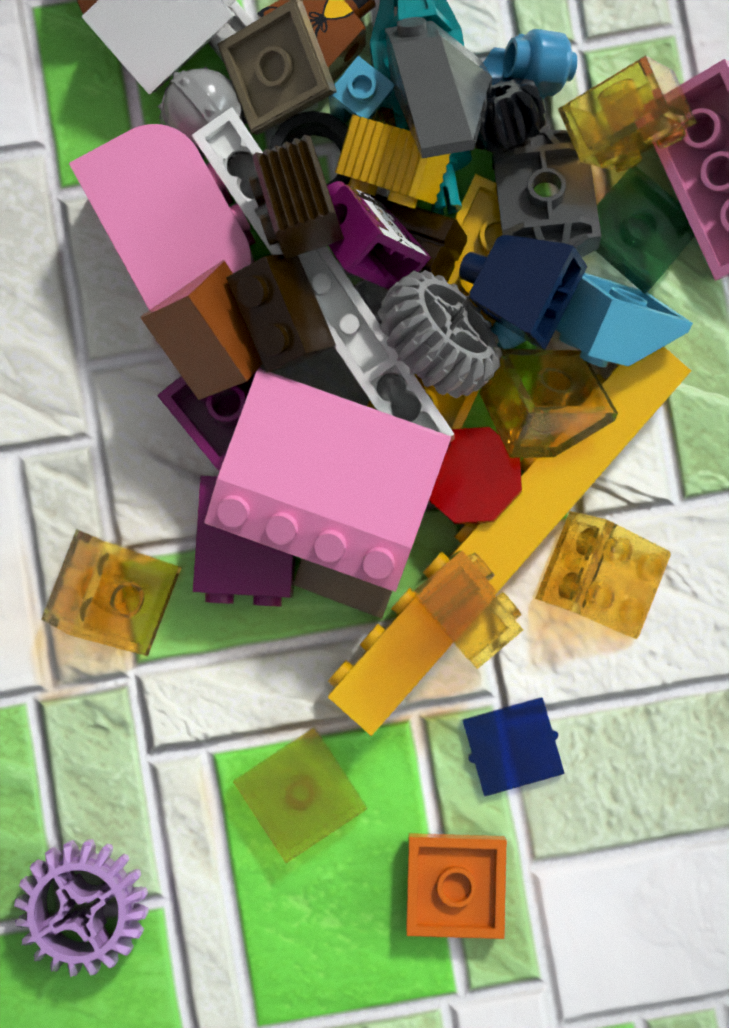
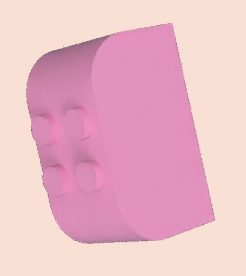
M162 124L138 126L69 163L149 310L222 260H225L233 273L255 262L250 246L256 242L250 232L251 227L243 211L237 203L229 207L233 200L227 187L210 163L205 164L194 143L181 131Z

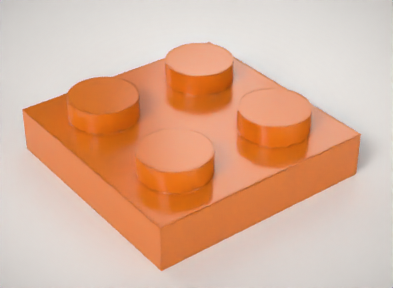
M409 833L407 936L505 938L507 848L505 836Z

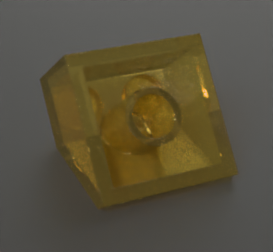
M500 348L502 356L499 358L500 367L479 392L510 458L556 457L614 422L618 415L616 408L590 363L580 358V350Z
M76 529L41 620L70 636L148 656L182 567Z

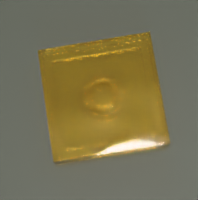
M315 726L233 781L285 863H288L367 810L365 802Z

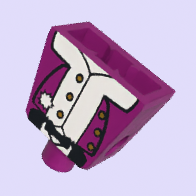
M336 181L327 186L344 236V240L329 244L328 246L346 272L389 290L396 282H399L411 272H419L431 259L422 246L380 201L350 185H346L342 181ZM380 243L383 247L375 248L374 246Z

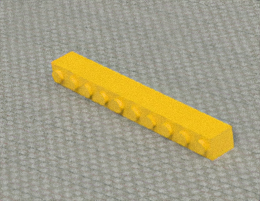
M665 347L658 349L629 367L614 363L617 366L605 379L598 373L579 394L586 401L575 414L566 409L549 428L548 431L554 435L553 439L543 450L535 445L520 461L521 470L523 471L521 474L522 493L495 522L465 524L454 536L460 544L450 556L447 557L441 551L423 571V574L429 578L428 581L417 593L409 588L393 605L391 609L397 616L385 629L377 624L359 644L365 650L362 656L354 665L345 660L328 679L327 682L333 688L327 697L370 736L377 731L692 371Z

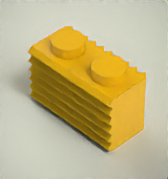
M352 114L335 173L349 177L348 185L363 193L375 196L377 188L380 187L390 191L387 200L415 209L418 200L434 204L437 201L440 184L443 182V175L446 173V165L450 162V154L421 158L410 131Z

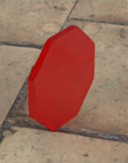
M490 427L451 429L455 439L448 445L429 502L454 524L495 522L522 493L520 452Z

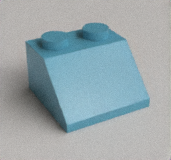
M584 273L556 330L560 333L558 338L560 341L581 350L579 356L583 360L599 367H607L609 362L629 367L688 333L693 323L644 290Z

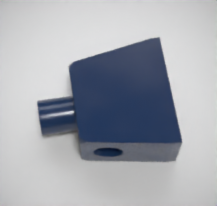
M502 235L496 239L488 257L474 252L467 253L460 264L459 276L462 280L473 284L469 298L484 314L536 347L546 350L588 266L573 245Z

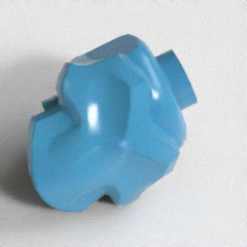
M532 29L526 35L519 34L511 38L506 49L494 47L483 63L492 76V85L497 84L500 80L506 82L514 78L533 80L540 92V96L544 100L546 96H554L560 92L566 81L570 82L573 79L577 69V54L572 52L571 42L566 34Z

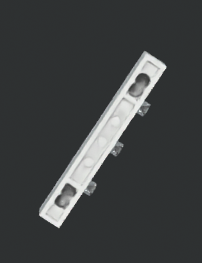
M231 107L191 136L272 255L283 254L279 243L270 246L259 217L269 213L267 205L258 207L249 182V177L257 175L253 155L255 152H263L233 107ZM327 246L298 255L336 343L334 348L376 410L451 436L450 442L455 439L453 431L415 375L410 374V368L404 362L397 361L399 355L395 349L389 347L386 343L389 337L381 331L379 322L355 287L364 282L365 279L346 272Z

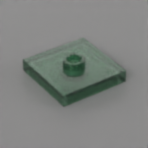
M635 164L630 167L597 205L601 240L599 249L595 251L644 294L653 287L695 237L681 204Z

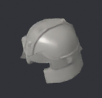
M207 67L174 72L173 79L165 89L162 102L157 106L161 110L159 116L160 124L173 127L185 134L194 143L203 160L205 155L191 136L231 107H233L243 124H248L231 80L220 72L210 70Z

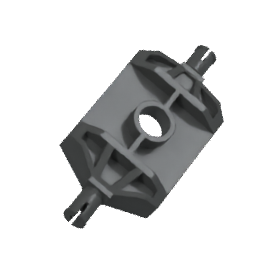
M544 125L536 137L526 139L524 144L513 145L508 150L499 148L492 152V168L495 171L502 235L570 244L576 248L581 257L599 249L601 230L588 142L584 137L572 130H550L549 126ZM540 183H551L559 189V192L552 197H542L534 191V187Z

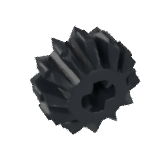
M514 78L506 82L500 80L497 84L492 85L491 93H487L486 110L481 112V127L475 144L476 149H486L490 152L499 148L508 150L513 145L524 144L526 139L536 137L540 133V130L546 124L544 114L546 109L543 97L540 96V92L533 80Z

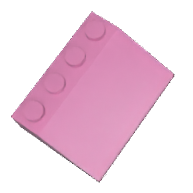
M259 368L256 371L218 474L204 523L396 592L451 436L271 372L267 373L266 370Z

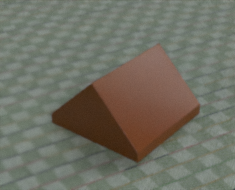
M222 260L140 316L198 400L247 382L263 364L226 279L233 272L225 260Z

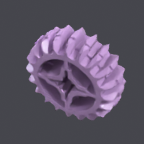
M87 839L83 843L81 851L74 840L66 842L63 845L62 852L52 847L45 853L46 862L37 859L31 864L30 870L33 876H25L20 881L19 887L27 894L17 897L14 906L26 911V913L20 915L15 920V926L19 928L29 927L30 932L22 938V945L27 946L36 942L40 948L34 954V961H40L46 955H49L53 958L50 963L51 972L58 971L64 962L68 963L70 977L77 976L83 964L90 976L98 973L101 962L108 968H112L119 961L118 953L127 956L134 947L131 939H139L144 931V927L138 921L146 918L149 909L136 902L141 901L147 896V888L132 886L141 876V872L139 869H134L129 873L124 871L123 867L129 861L128 855H121L116 862L110 859L113 852L112 844H106L99 854H96V845L93 839ZM73 871L92 873L105 882L99 885H91L82 878L80 873L75 875ZM54 879L59 887L56 894L60 901V909L50 917L47 909V894L50 884ZM115 896L118 904V921L115 931L109 935L104 926L107 920L103 913V906ZM98 898L89 911L84 909L78 912L76 910L66 916L75 903L79 905L87 902L88 904ZM72 930L78 933L84 942L72 940L63 935L61 931Z

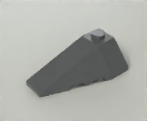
M421 17L405 18L398 21L396 27L385 28L390 81L394 84V94L421 158L474 150L481 127V112L486 110L487 93H491L492 76L482 60L433 21L426 22V19Z

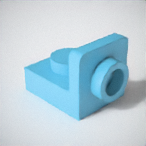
M357 56L334 84L337 92L329 96L330 114L345 124L352 114L371 119L393 92L394 84L360 56Z

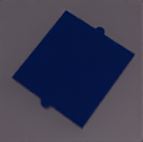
M543 697L462 719L471 749L468 759L471 763H475L484 797L565 774L555 741L559 735L557 731L552 730Z

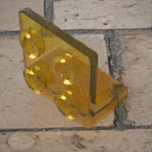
M569 511L535 599L578 614L623 635L637 639L640 636L671 553L669 550L607 519Z

